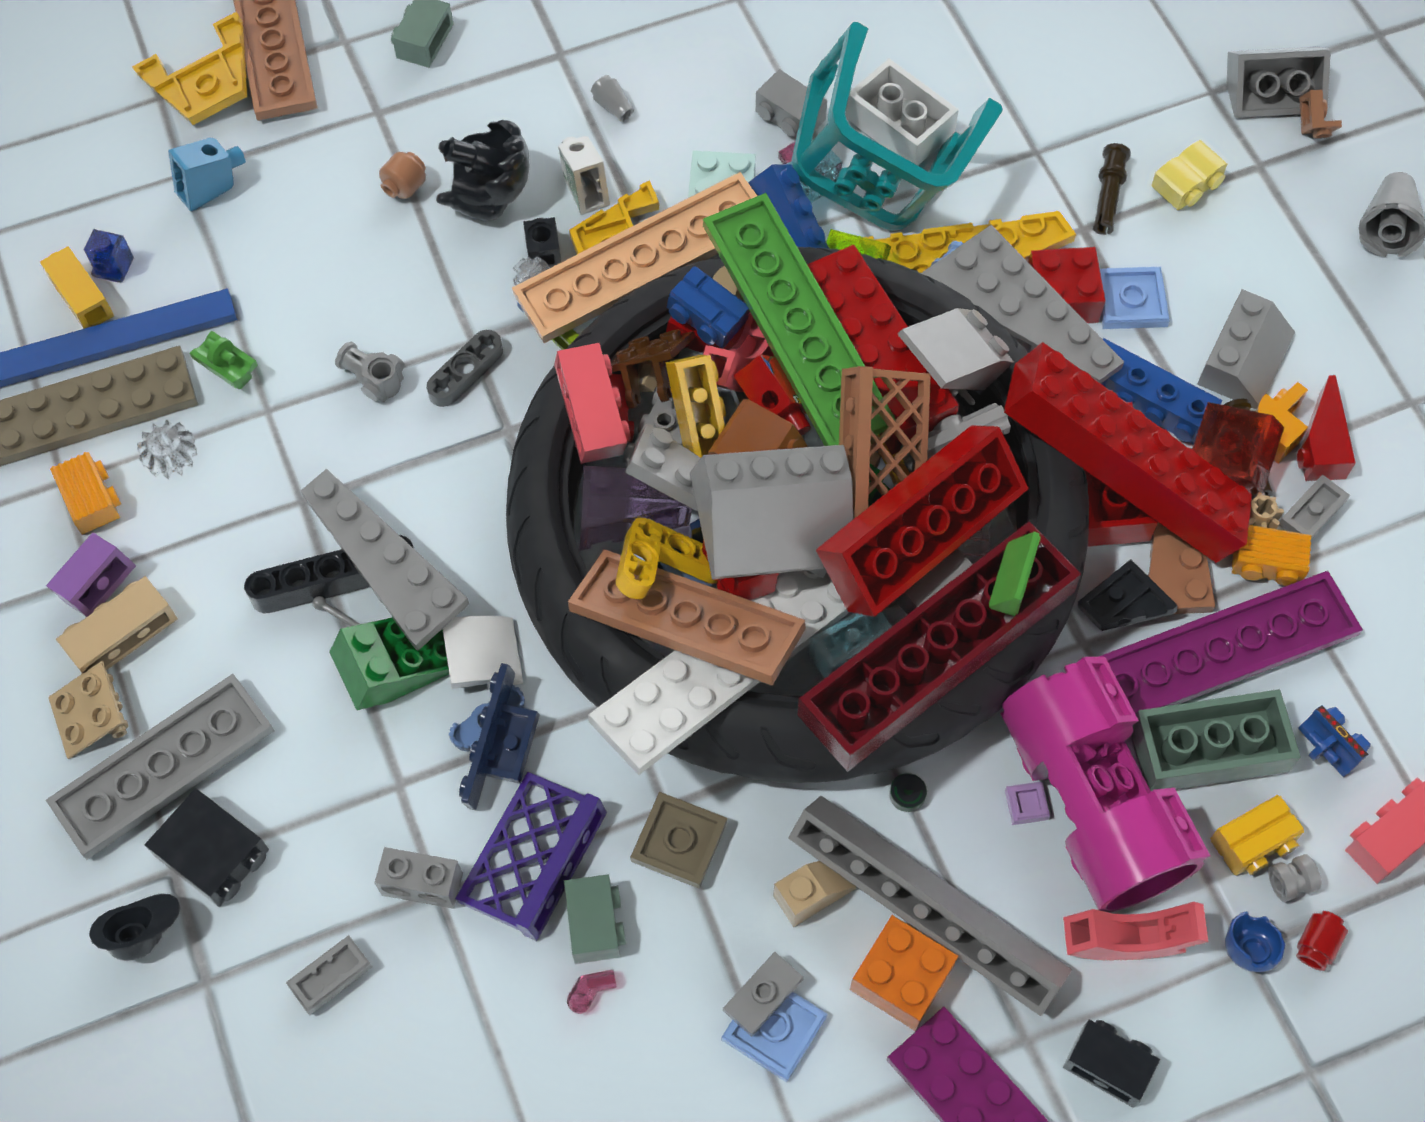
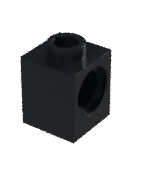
M555 217L523 221L530 271L549 269L561 263Z

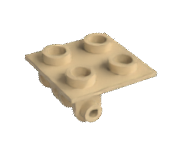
M102 661L48 697L67 759H71L108 733L112 734L113 738H120L127 734L126 729L129 725L127 720H124L122 712H120L122 704L118 701L119 694L114 690L113 676L107 673Z

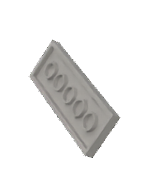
M231 674L47 798L46 802L82 856L88 860L274 732V729L236 676Z

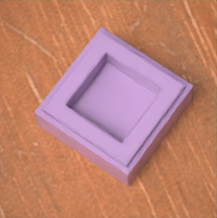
M1042 782L1006 787L1005 794L1012 825L1049 820L1050 813Z

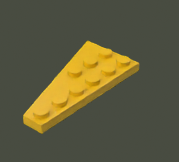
M1054 211L1025 215L1020 220L1002 222L1001 219L989 220V224L978 226L966 223L923 229L921 233L903 236V233L899 232L890 234L889 238L875 240L873 236L862 237L861 246L867 255L875 259L888 260L922 273L931 266L935 259L942 258L947 253L948 246L953 241L965 243L990 225L1027 262L1032 250L1059 249L1074 242L1076 233L1061 212Z

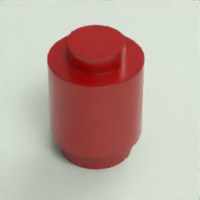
M1322 911L1321 914L1313 913L1297 944L1299 950L1296 955L1297 959L1313 969L1325 971L1328 965L1334 963L1348 934L1347 928L1343 925L1344 920L1329 911Z

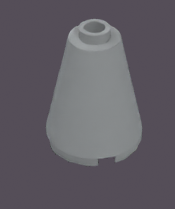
M1394 172L1384 178L1359 223L1360 242L1368 251L1378 256L1386 257L1387 254H1398V257L1406 256L1416 251L1424 242L1425 218L1416 183L1411 175L1404 172Z

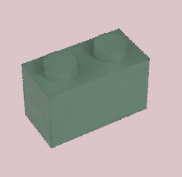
M413 0L411 5H407L399 26L393 29L391 34V43L394 46L396 58L430 68L454 25L450 3L440 0Z
M609 874L564 880L571 948L575 964L620 958L619 946L626 945L623 922L616 923L614 909L621 908L619 886H611Z

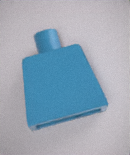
M212 137L168 150L174 192L190 212L230 190L234 185L232 169L246 163L245 156L238 146L225 150L216 138Z

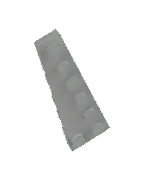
M647 423L639 436L625 473L698 511L690 471L701 458L673 440L672 435L667 430L655 428ZM825 568L808 570L821 578L827 573Z
M325 469L300 490L306 502L326 529L333 535L337 544L350 558L357 571L364 577L379 601L383 603L392 615L393 620L417 651L469 605L468 598L328 469Z

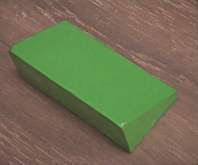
M1032 532L1007 544L990 598L989 608L1013 616L1018 614L1041 538L1039 536L1040 533Z

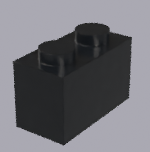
M1089 1019L1082 1027L1062 1068L1133 1108L1141 1101L1160 1059L1152 1055L1153 1050L1146 1044L1137 1040L1129 1042L1117 1035V1030L1112 1025L1101 1020L1094 1022Z

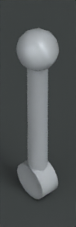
M318 596L314 598L312 605L315 609H323L349 626L359 625L358 622L328 605L323 597Z

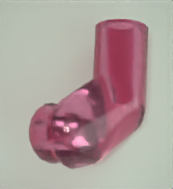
M611 969L580 976L568 994V1007L576 1014H583L589 1009L598 992L617 988L614 970Z

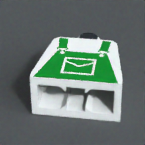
M583 136L577 139L575 137H568L564 139L558 146L563 176L580 214L609 206L610 201L604 163L589 137ZM582 177L590 179L588 186L585 185Z

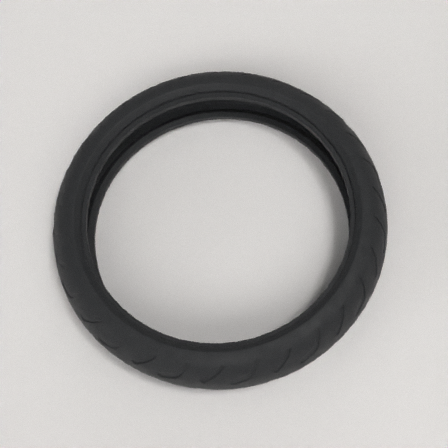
M797 247L807 264L839 251L838 249ZM861 254L908 327L956 308L974 309L986 319L988 323L986 328L992 336L996 335L1006 343L1009 348L1007 354L1014 363L985 390H967L975 400L974 405H969L959 393L955 397L971 413L994 403L999 406L1001 405L1005 409L1014 365L1028 354L1027 350L989 313L981 307L974 305L970 299L947 285L897 263ZM720 256L673 270L626 295L584 329L567 349L600 343L602 354H608L610 362H612L616 358V353L628 348V343L634 339L648 336L650 341L660 339V335L666 332L667 324L671 317L667 308V302L672 289L683 280L684 276L693 266H696L713 279L716 272L725 266ZM553 366L544 377L531 400L513 449L507 487V543L517 587L531 622L546 648L566 676L598 708L664 659L665 656L636 635L569 611L568 601L588 573L574 537L575 506L579 484L586 463L581 464L557 373L555 366ZM621 371L612 372V374H621ZM1008 416L1011 428L1010 432L1005 434L1004 437L1029 488L1014 501L1017 530L1030 521L1081 573L1075 592L847 772L797 716L799 698L801 696H784L747 691L668 752V754L716 772L735 774L754 780L782 783H819L848 780L862 775L878 774L905 766L934 754L966 736L1002 708L1003 702L1024 686L1052 650L1068 620L1082 580L1088 547L1089 495L1084 469Z

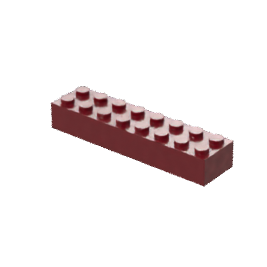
M1030 521L799 698L797 716L847 772L1075 592L1081 573L1040 533L1039 536L1041 538L1018 614L1013 616L989 608L990 598L1007 544L1032 532L1040 533Z

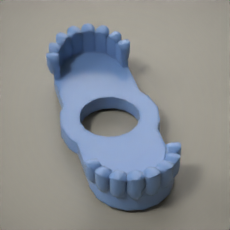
M512 685L507 705L523 708L525 702L523 692L520 691L519 687L515 688ZM489 702L476 707L471 716L458 725L454 722L452 724L453 727H450V740L459 750L470 751L473 742L479 740L482 728L478 724V719L483 708L489 706Z

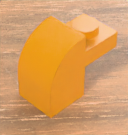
M1299 382L1288 391L1283 388L1273 399L1265 394L1252 417L1253 424H1256L1259 429L1258 437L1256 438L1259 449L1278 464L1300 443L1308 429L1307 425L1292 414L1299 408L1308 391Z

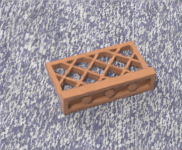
M864 366L842 369L839 445H844L852 477L853 518H856L868 508V495L875 487L882 496L888 492V489L881 481L891 470H893L900 481L907 477L898 463L908 453L915 460V470L927 461L931 374L881 370ZM873 378H881L890 389L880 401L872 392ZM909 381H918V397L910 403L901 389ZM894 396L905 409L895 421L884 408ZM877 414L888 425V428L879 438L871 430V420ZM909 416L917 424L916 434L911 440L908 439L899 427ZM893 433L904 446L894 457L891 456L883 445ZM876 450L887 463L877 475L870 468V457Z

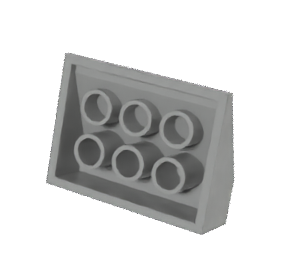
M844 445L703 455L690 471L712 580L824 569L825 567L816 549L853 520L852 477Z

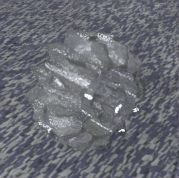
M166 419L162 427L152 423L153 431L151 433L142 432L143 441L137 443V450L140 453L139 460L155 477L162 473L164 477L169 479L172 472L176 471L178 474L183 475L182 468L184 466L193 467L192 457L198 455L194 442L195 438L189 430L186 431L184 425L180 422L173 426Z

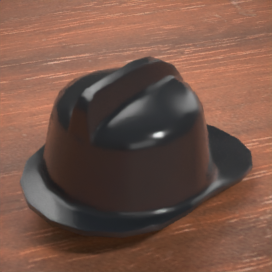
M160 893L109 910L99 916L91 925L89 932L91 942L99 949L108 950L118 960L132 961L142 958L152 951L161 939L162 933L173 925L180 911L179 901L171 894Z

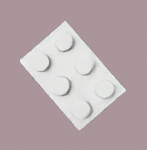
M887 59L850 91L845 115L846 119L879 144L919 166L955 132L959 109L891 59Z

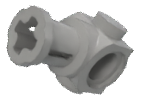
M346 342L337 353L335 359L336 367L341 370L347 369L356 374V380L363 384L362 392L371 400L377 401L379 399L385 402L387 398H391L399 392L401 382L404 379L402 370L405 368V364L396 355H387L383 352L367 355L357 349V345L353 342Z

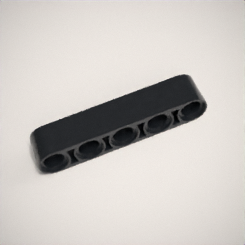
M399 535L414 549L410 539H408L406 536ZM342 549L256 571L250 574L244 583V590L254 609L264 614L311 603L318 596L326 599L370 587ZM332 571H339V573L334 577H326V575ZM305 580L301 585L292 587L294 582ZM270 589L267 594L257 596L261 590Z

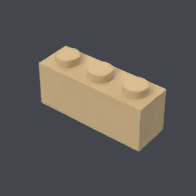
M144 576L139 581L128 584L122 593L109 602H104L97 606L92 614L79 623L67 627L56 640L82 674L100 661L104 662L105 669L108 670L178 618L148 578Z

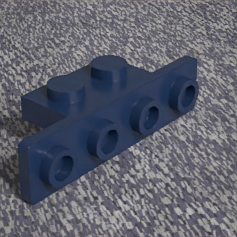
M501 663L499 672H495L491 678L490 693H492L489 706H485L481 712L480 727L482 730L479 740L473 742L470 750L469 760L472 764L469 774L463 777L460 784L459 796L462 797L461 803L468 809H477L486 776L521 783L540 717L537 711L507 705L515 678V672L509 664Z

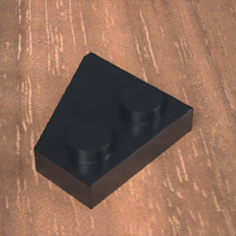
M1131 559L1078 601V608L1101 631L1171 615L1178 608V605Z

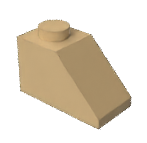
M816 861L804 865L774 884L773 897L792 926L795 927L855 890L856 886L821 861Z

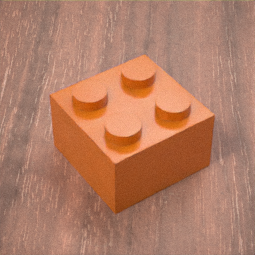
M891 915L852 978L850 990L916 1031L952 971L958 955Z

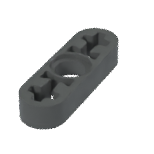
M492 330L478 332L429 378L426 388L429 399L434 405L446 407L453 404L501 358L503 346L499 334ZM493 343L494 348L490 349L486 347L482 350L483 344L489 346ZM464 362L474 365V369L467 374L457 372L456 368ZM448 386V392L440 391L437 393L436 388L444 389Z

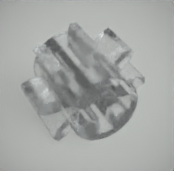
M530 257L527 259L522 258L513 267L514 271L518 273L513 282L516 286L546 271L550 267L539 257H535L533 260Z

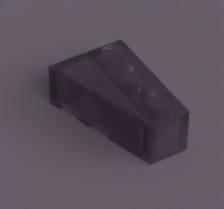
M584 466L580 551L590 549L592 544L612 540L613 543L624 541V537L632 523L639 517L653 520L670 529L689 526L692 508L625 473L626 468Z

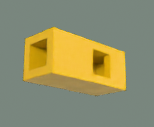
M69 246L52 253L49 257L40 261L49 280L83 329L99 325L114 317L107 300Z

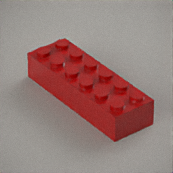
M854 244L807 264L865 367L928 373L899 337L898 333L908 326ZM932 376L930 377L928 433L933 431L934 427L943 419L957 415L959 404L950 390L941 388ZM873 378L881 395L884 397L890 389L881 378ZM909 381L901 389L910 403L918 397V381ZM895 396L887 403L895 419L905 411ZM909 416L899 427L908 439L911 440L916 434L917 424ZM894 433L884 442L892 455L900 451L902 443Z
M971 425L816 549L848 612L875 617L1029 489L1000 427Z

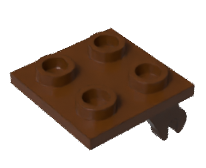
M675 329L661 334L660 339L651 341L648 336L640 337L630 341L628 348L616 353V358L611 362L612 372L621 371L625 387V400L630 409L637 408V405L641 404L637 363L652 361L657 381V394L661 402L669 401V398L673 397L666 362L673 359L696 338L694 331L681 334L680 329Z

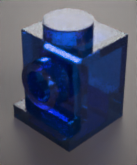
M93 229L83 249L93 267L91 271L92 277L118 283L123 282L134 259L123 235Z

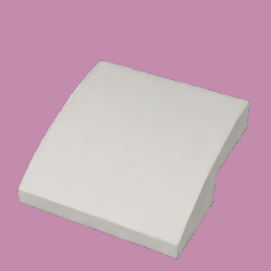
M455 617L443 628L452 689L487 684L488 689H490L491 678L495 672H499L501 663L509 664L515 672L513 685L523 684L512 617Z

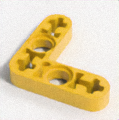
M642 517L634 520L625 535L616 576V586L629 598L642 599L646 596L655 581L658 561L710 584H716L718 579L712 580L709 562L702 552L703 543ZM635 555L640 556V557L643 558L645 561L639 559V558L636 557Z

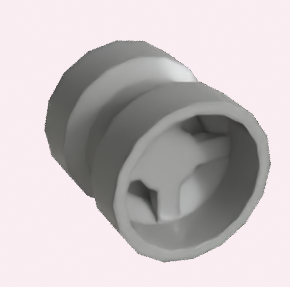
M1306 854L1293 858L1289 864L1280 862L1271 865L1268 869L1271 886L1277 897L1283 902L1295 899L1300 892L1309 894L1321 888L1322 883L1319 870L1312 858Z

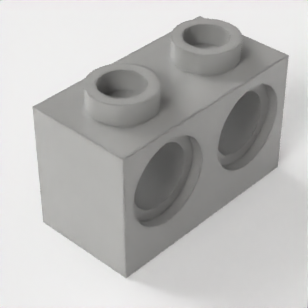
M384 847L374 883L382 896L454 909L455 898L459 891L463 872L457 860Z

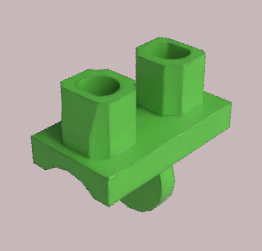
M213 331L207 335L205 341L198 348L190 352L193 360L237 389H242L252 379L251 372L258 366L255 359L235 347L230 340L219 336Z

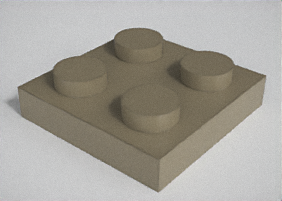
M659 792L630 860L635 864L700 889L727 825V818Z

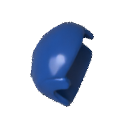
M1245 911L1232 919L1228 927L1225 946L1228 956L1235 965L1252 972H1267L1274 969L1282 960L1285 950L1282 934L1269 922L1266 916L1251 917L1248 911Z

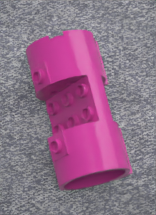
M1083 657L1076 663L1066 665L1064 667L1066 673H1057L1048 678L1042 675L1022 686L1003 702L1002 707L1004 711L1000 712L1017 746L1023 767L1030 775L1032 781L1049 779L1050 783L1058 790L1065 804L1066 815L1077 828L1065 840L1072 866L1079 873L1082 881L1084 880L1098 910L1112 913L1151 899L1182 883L1203 867L1204 860L1209 858L1210 854L1175 788L1151 791L1125 743L1133 733L1132 725L1139 720L1106 658Z

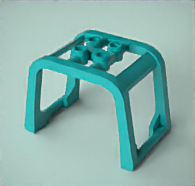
M852 22L809 77L792 155L793 168L798 173L800 181L813 191L881 228L890 231L902 230L917 219L924 206L939 191L951 187L959 179L1002 113L1003 108L1000 103L988 98L975 111L969 127L962 134L954 132L942 144L929 172L854 130L849 125L845 115L856 65L869 29L859 22ZM836 75L827 116L829 123L812 141L820 106ZM840 142L857 154L853 155L848 168L840 170L837 180L834 182L818 173L815 168L832 148ZM875 163L886 170H883L880 176H878L876 172L870 169L872 164ZM902 178L919 189L911 202L901 212L894 214L881 208L885 198H892ZM857 185L866 191L864 198L853 192Z

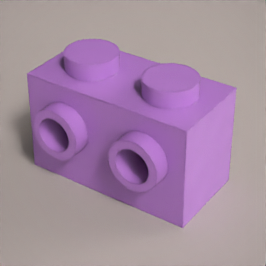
M92 532L46 586L67 605L87 617L93 613L97 606L106 602L136 565L116 546Z

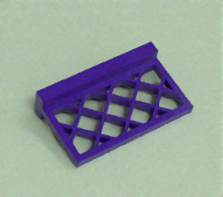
M527 771L455 898L456 901L521 931L524 936L532 940L538 941L565 891L564 880H571L607 814L600 798L586 793L584 796ZM532 785L545 790L546 800L527 806L525 797ZM568 800L578 804L573 815L558 819L554 805ZM550 807L554 822L534 829L530 814ZM526 817L529 831L510 838L508 827L511 822ZM557 830L559 840L556 846L541 852L537 837ZM532 839L536 854L517 861L512 846ZM507 848L511 863L492 870L490 865L492 855ZM539 862L541 873L538 878L523 884L519 869ZM514 871L518 886L498 893L494 878ZM489 880L493 896L480 901L469 897L477 884ZM521 894L523 905L516 918L504 913L501 901ZM496 904L497 909L490 907V905Z

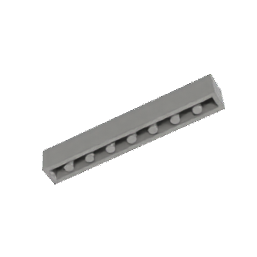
M823 796L818 797L803 810L788 837L792 842L924 935L958 955V959L1039 1016L1043 1015L1072 971L1064 963Z

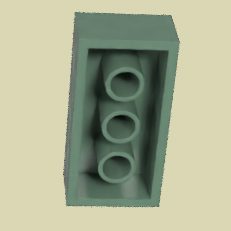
M1280 689L1138 710L1136 716L1139 721L1132 725V738L1141 772L1151 791L1165 788H1175L1177 790L1287 773L1291 771L1301 758Z

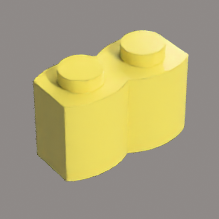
M1199 140L1187 147L1178 157L1165 163L1155 173L1151 186L1177 210L1182 209L1186 205L1191 207L1198 202L1203 192L1208 189L1214 190L1221 185L1225 179L1224 172L1227 163L1204 142Z

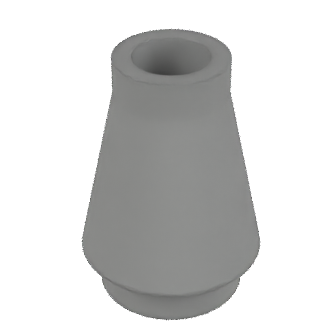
M605 75L599 78L591 87L593 100L615 115L619 121H624L632 115L634 109L629 104L617 79Z

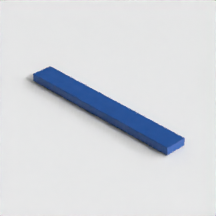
M226 288L0 352V388L236 321L237 316L230 292Z

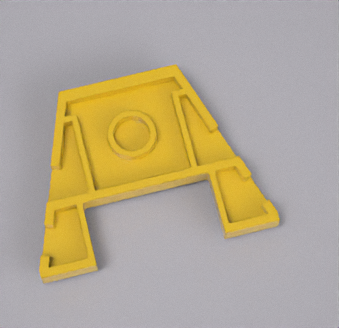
M237 11L213 23L223 47L168 75L157 54L132 66L136 74L192 125L247 97L243 21Z
M650 180L639 185L640 189L630 196L625 194L620 197L618 203L608 210L603 211L601 209L571 228L569 233L576 254L632 227L633 223L630 218L659 210V201Z

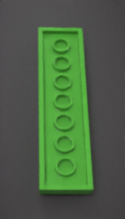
M767 193L704 218L703 227L774 356L781 365L824 446L839 445L842 369L858 366L865 367ZM873 381L872 392L880 401L883 396ZM886 404V405L884 406V408L887 410V412L890 414V416H891V417L894 419V421H895V420H896L895 417L893 416L891 410L889 409L888 405ZM879 414L871 420V430L875 435L884 432L888 428V425Z

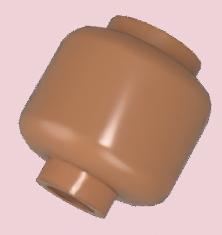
M396 152L379 170L382 190L392 198L396 196L401 199L410 198L426 181V167L423 161L412 152Z

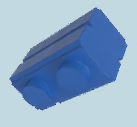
M693 266L684 276L683 280L672 289L667 302V308L674 320L681 324L688 323L697 330V334L702 341L709 345L716 344L721 349L744 326L750 312L746 303L696 266Z

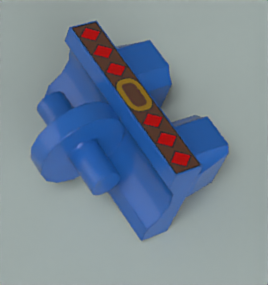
M1321 705L1312 712L1310 717L1298 729L1315 747L1308 756L1315 761L1323 755L1342 777H1345L1369 755L1367 750L1370 748L1371 743L1362 734L1355 733L1351 736L1342 726L1345 723V716L1337 707L1326 709Z

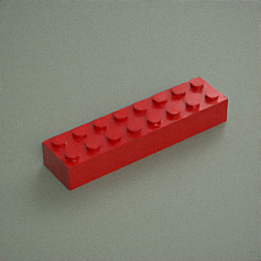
M1044 342L1015 363L1004 409L1005 414L1215 563L1247 545L1252 494L1244 486L1230 479L1219 468L1204 460L1193 449L1178 441L1167 430L1156 425L1145 417L1141 411L1130 406L1119 398L1115 392L1108 390L1093 379L1089 373L1078 368L1060 352L1055 351Z

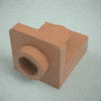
M1310 90L1300 97L1301 134H1313V138H1327L1332 136V132L1342 127V120L1324 121L1327 114V102L1323 99V90Z

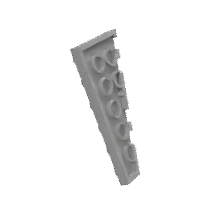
M992 225L921 273L947 285L970 299L974 305L981 307L996 319L1015 339L1018 337L1032 345V350L1044 342L1055 351L1060 352L1078 368L1089 373L1100 384L1123 367L1124 361Z

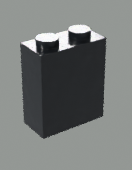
M197 788L188 795L144 844L158 860L218 907L224 901L231 900L238 893L243 879L250 871H256L266 859V853L269 851V848L258 835Z

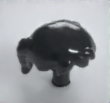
M510 120L490 122L487 125L490 132L471 134L462 140L451 137L449 140H443L439 143L438 148L443 154L445 162H453L454 177L451 191L439 193L436 197L437 203L450 206L452 209L472 218L491 221L499 218L508 204L512 203L521 194L529 174V151L521 135L520 128Z

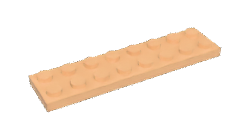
M739 172L512 287L513 294L543 343H546L597 317L623 297L646 283L658 279L673 270L698 261L707 260L717 255L718 253L703 227V219L757 197L742 173Z

